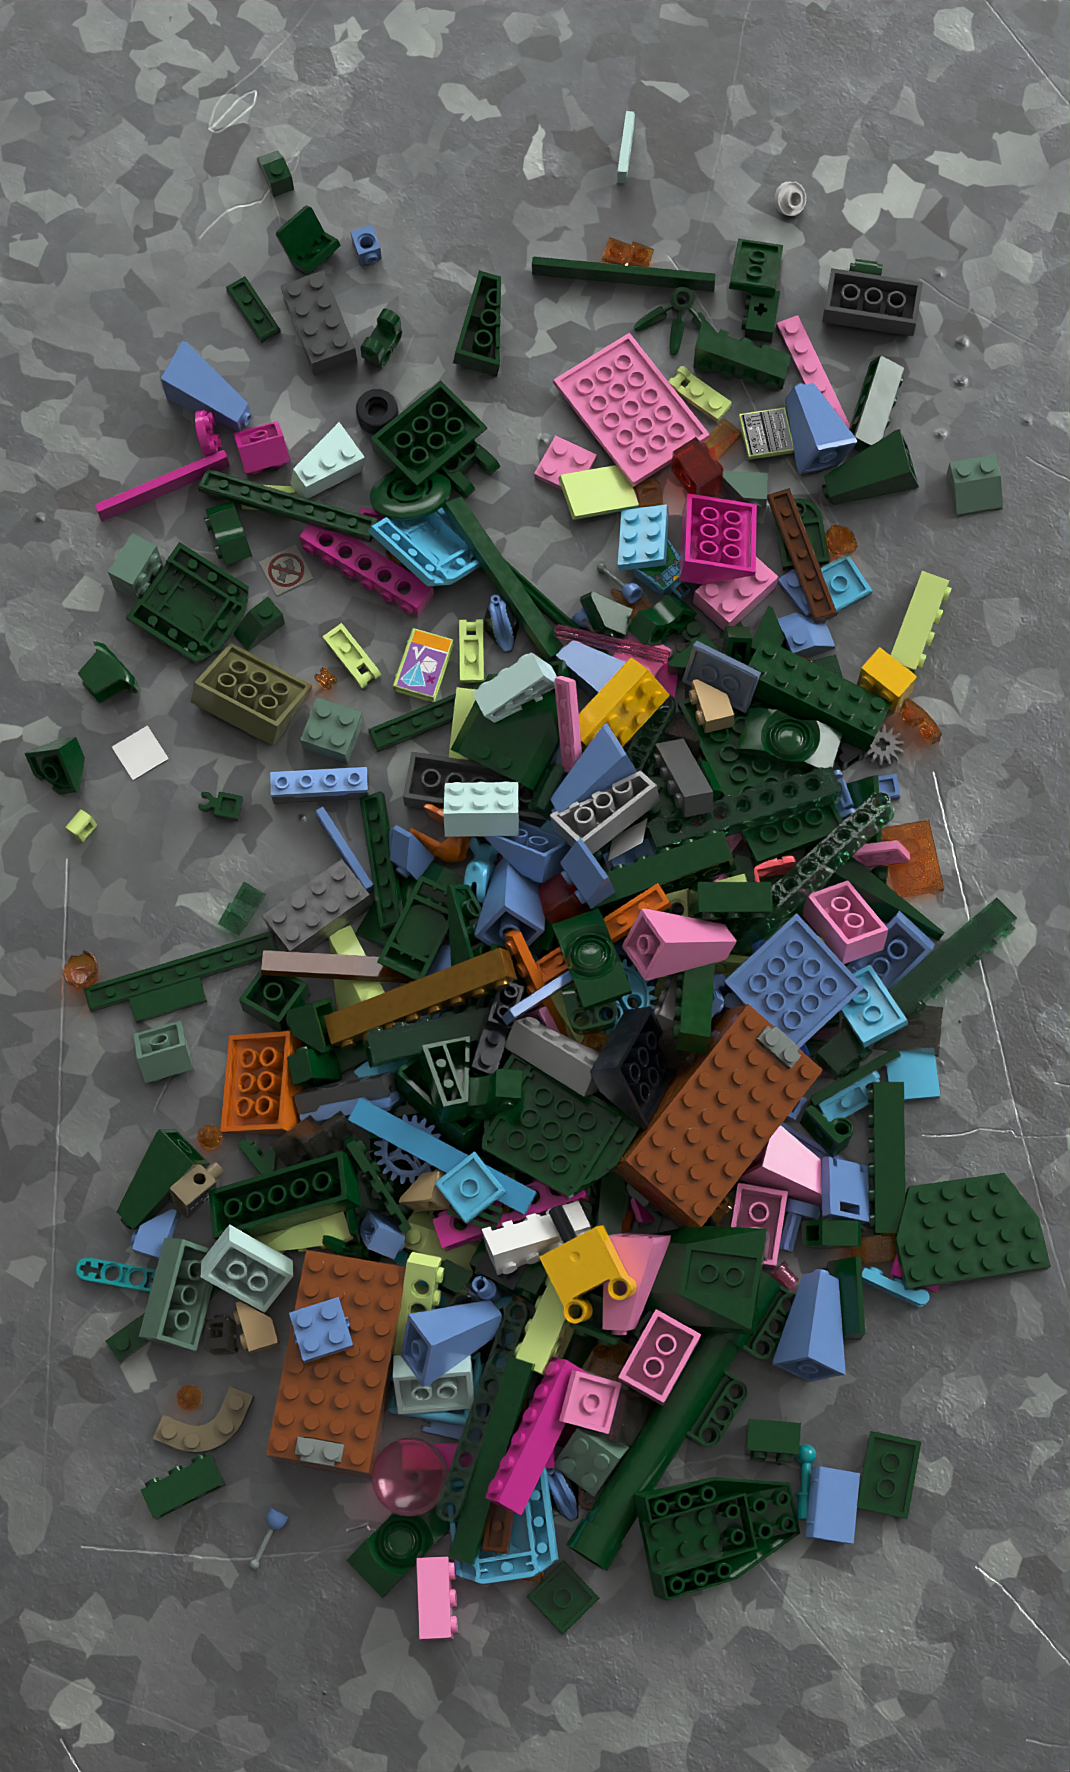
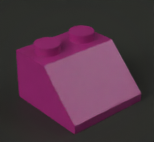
M278 421L233 433L245 474H257L262 472L264 468L271 466L278 468L290 461Z

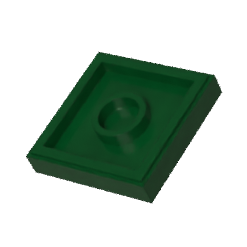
M564 1560L527 1596L561 1635L565 1634L600 1599Z

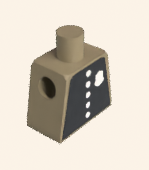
M215 1161L206 1169L198 1164L169 1188L170 1202L188 1219L209 1199L208 1191L217 1188L216 1180L224 1173V1170Z

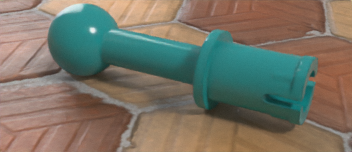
M808 1444L800 1446L797 1457L798 1462L801 1463L800 1492L795 1493V1496L798 1497L797 1520L807 1521L811 1463L816 1459L815 1449Z

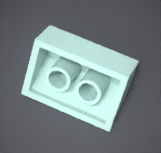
M401 1355L393 1356V1380L398 1414L475 1408L471 1355L425 1387L422 1386Z

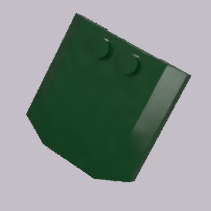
M179 542L141 599H138L126 616V620L194 664H198L221 650L244 617L249 586Z
M488 674L485 682L492 680L498 674ZM550 690L541 695L543 697L542 700L536 702L535 699H532L521 705L522 710L495 723L483 715L475 700L450 750L536 792L560 745L556 693Z

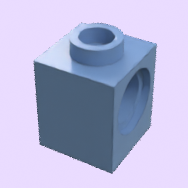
M372 225L350 231L352 244L360 266L373 264L382 259L381 248ZM366 245L372 246V247H370V248H368V249L362 248V247H364V246H366Z

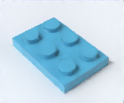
M667 504L621 510L618 567L620 571L666 565L669 520Z
M871 965L853 973L864 988L840 1012L865 1048L908 1025V1021Z

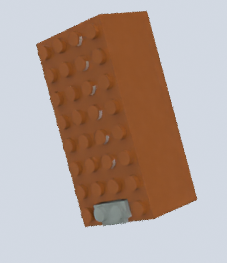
M749 1004L725 1009L711 1027L706 1054L690 1053L679 1067L649 1126L646 1129H641L620 1159L619 1167L614 1171L679 1228L702 1227L823 1070L804 1054L797 1044L779 1028L768 1022Z
M306 1250L294 1311L339 1297L344 1316L348 1317L351 1326L348 1329L354 1348L304 1364L299 1345L295 1344L293 1337L295 1332L293 1325H291L266 1455L273 1462L374 1479L392 1383L393 1356H396L394 1352L406 1267Z

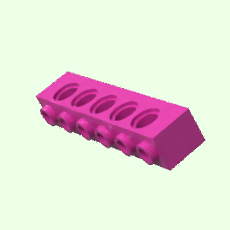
M309 524L300 535L302 548L311 555L315 553L320 556L322 561L328 566L338 567L346 577L350 579L354 577L361 581L360 583L364 588L370 591L374 589L380 593V596L389 603L395 602L400 605L399 607L402 611L409 615L413 613L419 617L434 595L433 586H427L416 575L355 538ZM324 541L332 542V544L327 547L321 545ZM343 553L352 554L349 558L340 557ZM365 564L371 566V568L368 570L360 569V567ZM384 576L391 578L388 582L379 581ZM403 588L410 589L408 594L399 593Z
M533 1179V1183L525 1186L539 1193L540 1200L536 1204H531L526 1215L516 1210L511 1213L503 1212L496 1230L502 1228V1223L512 1220L513 1224L523 1222L528 1215L535 1213L544 1216L548 1209L558 1205L562 1206L575 1201L581 1203L589 1200L586 1190L568 1199L561 1194L553 1195L551 1193L552 1189ZM496 1200L492 1205L504 1210L505 1204ZM447 1210L438 1213V1218L432 1219L441 1247L445 1252L484 1238L482 1229L469 1223L466 1229L462 1231L457 1230L456 1224L459 1219L447 1215ZM492 1211V1216L495 1217L497 1213ZM476 1216V1217L474 1218V1220H477V1221H479V1222H482V1221H480V1217H479V1216ZM487 1221L482 1223L491 1226L493 1222Z

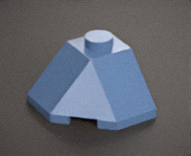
M797 612L778 618L785 636L784 646L787 647L786 650L805 659L835 648L827 625L820 622L814 623L813 619Z
M397 825L389 830L390 860L397 866L395 871L406 879L410 876L418 881L420 875L422 876L435 857L410 832Z

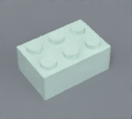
M518 782L445 783V837L519 836Z
M230 1224L201 1261V1278L264 1313L293 1277V1260Z

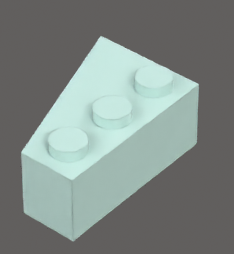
M338 422L295 466L290 484L299 496L309 499L360 473L365 457L340 422Z
M531 652L520 657L518 662L511 667L501 670L498 676L492 680L482 683L472 694L483 715L495 723L522 710L521 705L532 699H535L536 702L542 700V694L555 688L554 679L557 676L551 665Z

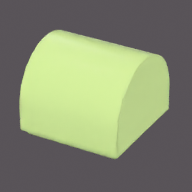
M80 809L65 829L82 843L97 827V824L88 813Z

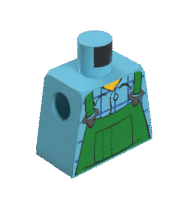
M668 539L666 565L634 569V577L662 598L673 591L679 599H682L690 592V588L684 581H679L680 556Z

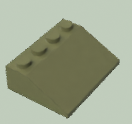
M230 642L195 681L191 703L273 746L286 731L310 692L312 685Z

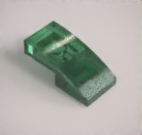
M243 882L233 902H229L218 924L240 936L267 893L247 882Z

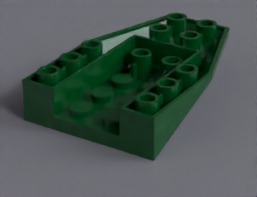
M702 1226L684 1227L653 1233L655 1235H671L644 1308L653 1313L657 1309L687 1327L755 1336L759 1310L756 1306L763 1261H767L771 1238L768 1230L762 1228Z
M710 1477L633 1494L654 1596L666 1601L736 1580L800 1534L790 1482Z

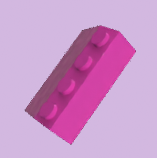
M687 493L681 520L679 581L707 584L754 576L756 571L757 504Z

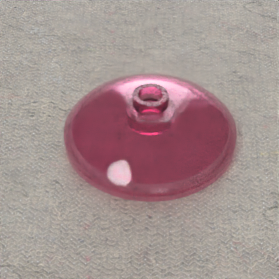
M413 1437L399 1439L389 1444L378 1456L372 1473L373 1488L379 1501L391 1512L402 1516L425 1514L436 1507L445 1495L449 1482L447 1462L440 1450L426 1440ZM413 1474L418 1475V1481L416 1483L411 1482V1476Z

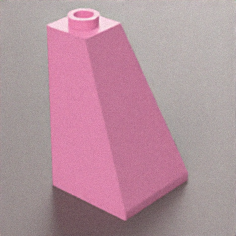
M641 909L622 947L644 980H651L726 960L737 941L725 924L650 909Z
M780 1125L739 1180L759 1187L788 1191L787 1196L822 1207V1160Z
M637 1233L608 1235L628 1276L636 1281L637 1290L631 1298L615 1300L608 1292L610 1281L603 1284L602 1329L611 1330L613 1335H627V1331L636 1329L670 1243L671 1235ZM620 1281L618 1283V1291L623 1295L627 1292V1285L625 1282Z

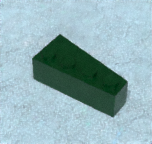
M479 270L453 360V364L494 376L498 375L500 367L501 276Z
M702 322L695 345L693 368H697L705 373H718L725 378L734 377L742 379L750 384H763L770 389H783L790 366L791 354L766 345L756 347L750 339L744 337L739 340L729 336L728 331L720 329L719 333L709 329L710 325Z

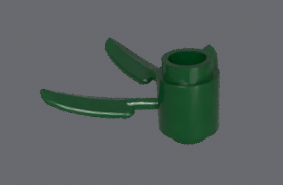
M686 287L677 288L672 293L669 306L665 308L662 306L657 307L634 324V329L640 331L666 318V312L672 308L678 311L677 319L672 321L670 333V353L672 355L678 353L683 337L685 322L681 320L682 312L689 310L694 316L692 317V322L699 330L703 322L710 325V330L716 332L701 312L696 313L693 310L694 294ZM680 296L686 298V303L683 305L677 301Z
M355 1208L346 1211V1218L350 1235L355 1236L357 1241H351L346 1245L343 1240L329 1235L323 1236V1245L337 1254L379 1262L381 1259L380 1253L367 1249L365 1243L362 1242L363 1239L359 1233L360 1227Z

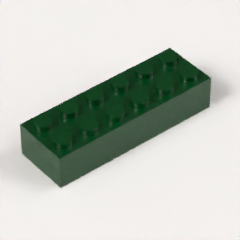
M764 638L761 640L748 665L761 672L753 696L801 720H817L843 733L841 740L865 752H868L892 702Z
M713 830L704 834V838L698 840L688 839L683 841L679 847L673 849L671 847L663 848L657 852V855L649 858L648 856H641L636 858L632 864L626 866L620 864L612 867L611 871L607 872L606 875L615 893L594 906L592 910L599 908L604 918L657 883L665 894H669L693 886L697 882H704L737 870L724 832Z
M342 1151L208 1191L213 1238L216 1240L219 1239L229 1224L255 1238L361 1207L355 1158Z

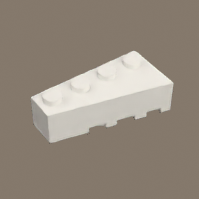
M579 1201L562 1205L577 1236L591 1230ZM550 1209L547 1210L544 1216L534 1213L526 1216L523 1222L513 1224L512 1220L504 1222L501 1225L502 1228L492 1231L491 1227L482 1229L486 1250L497 1275L512 1273L517 1267L524 1264H534L540 1260V1256L564 1244L549 1215Z

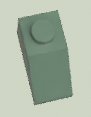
M721 471L720 485L736 501L757 504V510L766 508L768 473Z

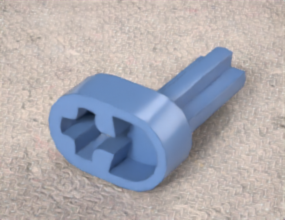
M787 1199L785 1207L787 1217L779 1249L793 1252L802 1217L819 1220L821 1207L794 1199Z

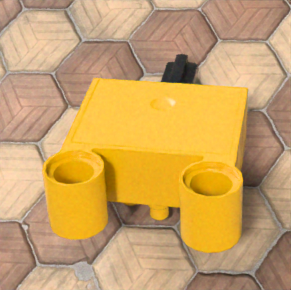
M558 1205L549 1210V1215L564 1244L543 1254L539 1258L564 1307L563 1314L565 1319L574 1324L587 1321L591 1317L593 1309L589 1301L581 1299L579 1296L610 1281L608 1292L613 1299L623 1300L631 1298L637 1290L636 1281L628 1276L604 1226H596L577 1236L563 1206ZM620 1281L625 1282L627 1285V1292L624 1295L618 1291V1283ZM576 1304H578L583 1311L582 1316L580 1318L576 1317L573 1312L574 1306Z

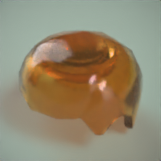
M83 950L81 955H71L63 968L62 975L67 985L76 989H86L99 979L100 966L94 954Z

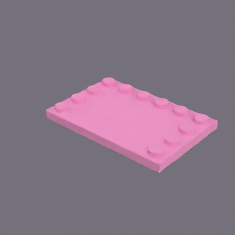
M630 333L553 380L555 387L633 487L710 439L708 431Z

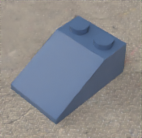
M520 820L519 836H484L521 875L531 878L532 881L543 883L564 870L560 862L572 848L559 835Z
M901 911L885 925L888 928L884 949L851 961L846 966L853 974L871 965L889 993L935 946Z

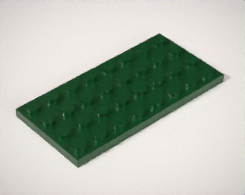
M753 696L749 708L775 709L789 716L787 712ZM690 698L678 702L677 707L704 761L709 762L722 789L721 795L756 866L846 832L847 827L818 773L736 751L749 709L744 713L732 707L734 713L733 727L705 733L703 725H698L696 719V711H698L696 704L692 705Z

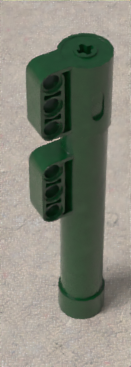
M762 1271L756 1306L759 1310L755 1336L706 1329L701 1330L700 1340L663 1406L658 1403L654 1406L585 1520L582 1519L567 1542L566 1545L599 1568L608 1571L623 1546L621 1544L638 1517L633 1494L655 1489L686 1437L696 1444L705 1447H713L720 1442L748 1394L746 1384L727 1370L738 1352H743L753 1359H768L773 1355L778 1347L790 1310L786 1312L782 1308V1302L787 1298L790 1300L792 1307L795 1294L783 1287L769 1274ZM771 1320H775L778 1324V1329L775 1333L769 1330ZM759 1341H762L765 1346L764 1353L761 1355L756 1352L755 1348ZM733 1384L738 1387V1395L735 1398L729 1395V1388ZM719 1406H722L725 1410V1416L722 1420H718L715 1415L716 1409ZM706 1428H709L712 1432V1437L708 1442H705L702 1438V1432Z

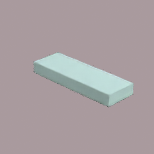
M626 111L617 183L627 182L635 125V113L631 111Z

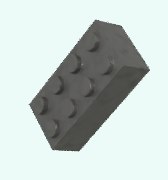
M341 859L262 916L269 929L287 952L308 953L374 906L370 894Z

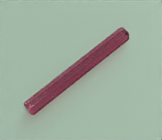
M560 624L556 626L554 632L555 637L559 639L574 640L584 645L667 664L670 658L668 650Z

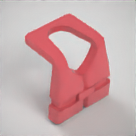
M784 856L782 859L777 860L775 858L757 865L754 868L755 882H760L759 879L795 873V858L793 856Z

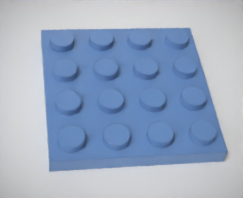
M798 914L789 919L723 981L744 1005L749 1004L768 1022L779 1028L799 1047L807 1042L864 988L859 980Z

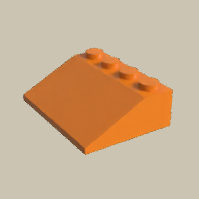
M292 1031L229 1035L220 1132L274 1136L299 1134L300 1114L297 1110L294 1095L301 1091L303 1086L293 1085L287 1057L295 1054L296 1049L306 1047V1043L295 1037Z

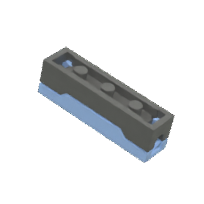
M367 767L270 772L271 797L274 804L357 800L369 795Z
M392 1071L304 1088L294 1095L301 1123L311 1122L312 1125L322 1124L326 1122V1119L333 1118L334 1121L346 1119L348 1115H351L359 1098L384 1111L391 1110L392 1105L400 1100L398 1092H396L397 1089Z

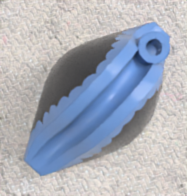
M499 594L492 595L484 617L485 630L504 653L512 652L519 628V620Z
M556 1468L547 1469L552 1509L570 1522L577 1519L579 1507L578 1484Z

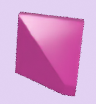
M632 1198L630 1204L638 1226L641 1227L655 1222L654 1217L635 1198Z

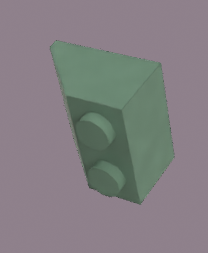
M996 454L949 463L947 478L956 516L1003 508L1001 473Z
M181 1020L133 1034L137 1060L145 1083L157 1082L165 1077L175 1074L181 1075L193 1069Z

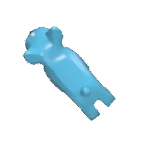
M473 836L470 841L473 859L467 865L463 884L469 885L473 894L476 893L478 903H484L495 867L494 863L498 862L499 852L491 843L480 842L477 837Z

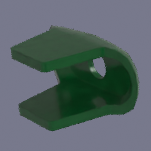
M93 641L96 652L78 672L79 677L83 680V686L98 703H103L125 690L137 694L138 683L135 677L104 643Z

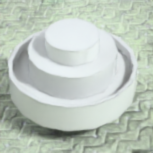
M784 182L777 188L774 194V204L778 212L786 216H795L804 209L806 193L802 185L797 182Z

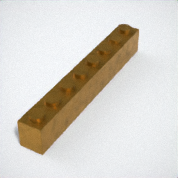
M497 948L324 1016L330 1042L332 1045L339 1046L342 1049L351 1048L359 1040L367 1041L376 1038L377 1033L395 1031L399 1029V1025L406 1022L407 1024L418 1022L421 1020V1016L426 1014L436 1015L443 1012V1008L447 1006L455 1007L464 1004L465 999L470 997H483L488 994V990L506 988L510 986L509 982L517 980L509 951Z

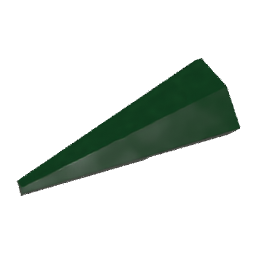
M849 854L834 871L823 888L825 889L848 880L882 922L888 923L901 911L925 935L939 941L945 933Z

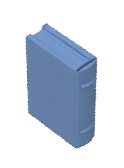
M820 1466L812 1467L805 1538L841 1544H854L860 1473Z

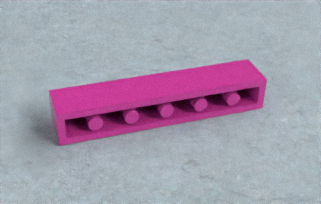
M553 1357L547 1365L545 1375L540 1385L535 1389L533 1400L529 1408L524 1412L523 1420L511 1439V1445L506 1455L500 1462V1468L495 1478L489 1484L485 1498L509 1512L522 1515L566 1422L559 1421L572 1370L587 1373L565 1359Z

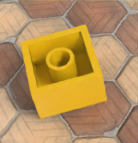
M879 647L861 667L857 684L892 702L889 710L895 713L912 694L917 676Z

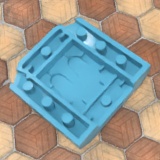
M442 507L431 515L416 520L397 521L389 520L386 517L372 525L369 533L427 586L451 585L481 566Z
M545 1467L522 1515L514 1513L509 1554L481 1551L482 1538L474 1565L454 1559L456 1575L487 1585L536 1577L559 1560L547 1469ZM471 1480L445 1484L452 1542Z

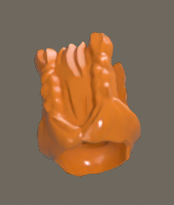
M425 804L424 809L429 814L428 817L444 825V809L437 808L431 804ZM413 828L410 829V833L436 858H440L446 863L459 862L466 859L473 836L448 837L440 843Z

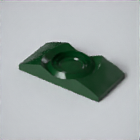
M749 708L736 751L830 777L843 733L817 720L796 719L775 709Z
M420 875L377 961L378 964L415 981L427 976L449 932L447 887Z
M599 908L551 925L584 1010L632 994L621 960L615 950Z
M419 1487L346 1561L383 1598L417 1564V1558H423L451 1530L449 1515Z

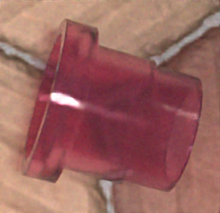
M784 1261L770 1276L790 1291L799 1281V1278L788 1268L789 1264Z

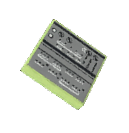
M785 407L739 414V422L748 460L794 453Z

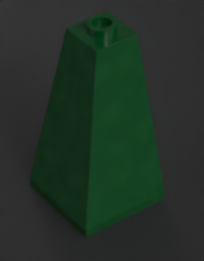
M900 429L893 431L824 476L826 484L822 485L826 499L830 498L834 505L919 487L909 447Z
M159 1129L156 1132L116 1211L121 1216L120 1221L129 1229H139L141 1224L153 1219L170 1202L169 1188L195 1166L200 1164L206 1168L210 1164L177 1129Z

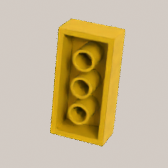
M632 657L579 713L581 747L584 750L606 723L623 747L670 696L653 674Z

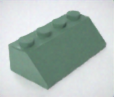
M164 1238L139 1337L164 1345L191 1351L197 1350L213 1288L212 1283L201 1278V1261L210 1248L184 1239Z

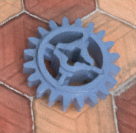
M406 1114L403 1115L402 1120L437 1139L441 1136L440 1133L432 1134L435 1128L434 1124L428 1128L425 1126L426 1118L421 1123H418L417 1115L413 1116L412 1121L408 1120ZM384 1139L374 1142L375 1145L381 1147V1150L374 1152V1155L382 1156L377 1165H386L382 1172L383 1174L392 1171V1181L399 1175L401 1177V1184L405 1182L406 1177H409L411 1184H413L415 1176L419 1177L424 1172H433L430 1168L432 1165L426 1162L421 1165L419 1158L415 1156L412 1158L409 1153L404 1154L400 1148L389 1153V1142ZM404 1159L411 1164L413 1169L400 1168L394 1161Z

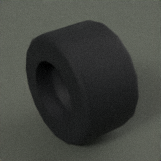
M371 389L362 394L356 404L357 420L360 427L367 433L375 435L397 417L398 406L394 396L382 389ZM380 406L386 409V413L381 417H371L368 414V411L373 407Z

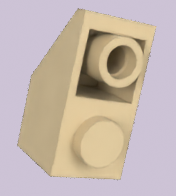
M693 680L692 690L689 691V698L692 705L696 704L698 725H703L705 733L733 727L734 713L728 695L699 680Z
M241 1301L235 1303L237 1310H234L233 1314L236 1324L242 1325L244 1334L240 1335L244 1350L248 1349L252 1355L281 1346L272 1318Z

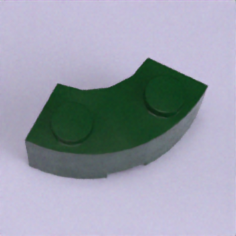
M229 501L205 509L208 517L204 518L208 532L213 530L218 545L214 546L218 559L223 558L225 565H229L252 557L233 502Z
M666 594L655 606L646 610H639L633 617L627 630L644 645H659L665 643V638L673 633L680 634L692 622L697 613L681 599Z
M496 1069L494 1073L488 1076L469 1078L466 1116L481 1120L485 1119L488 1115L513 1110L521 1100L522 1070Z

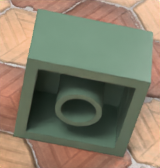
M133 533L131 534L108 571L116 591L136 601L143 597L151 586L154 577H157L163 569V562L157 546Z
M317 697L301 737L303 750L348 764L364 723L362 711Z
M579 1426L556 1459L555 1468L592 1496H595L606 1483L629 1447L611 1433L607 1434Z

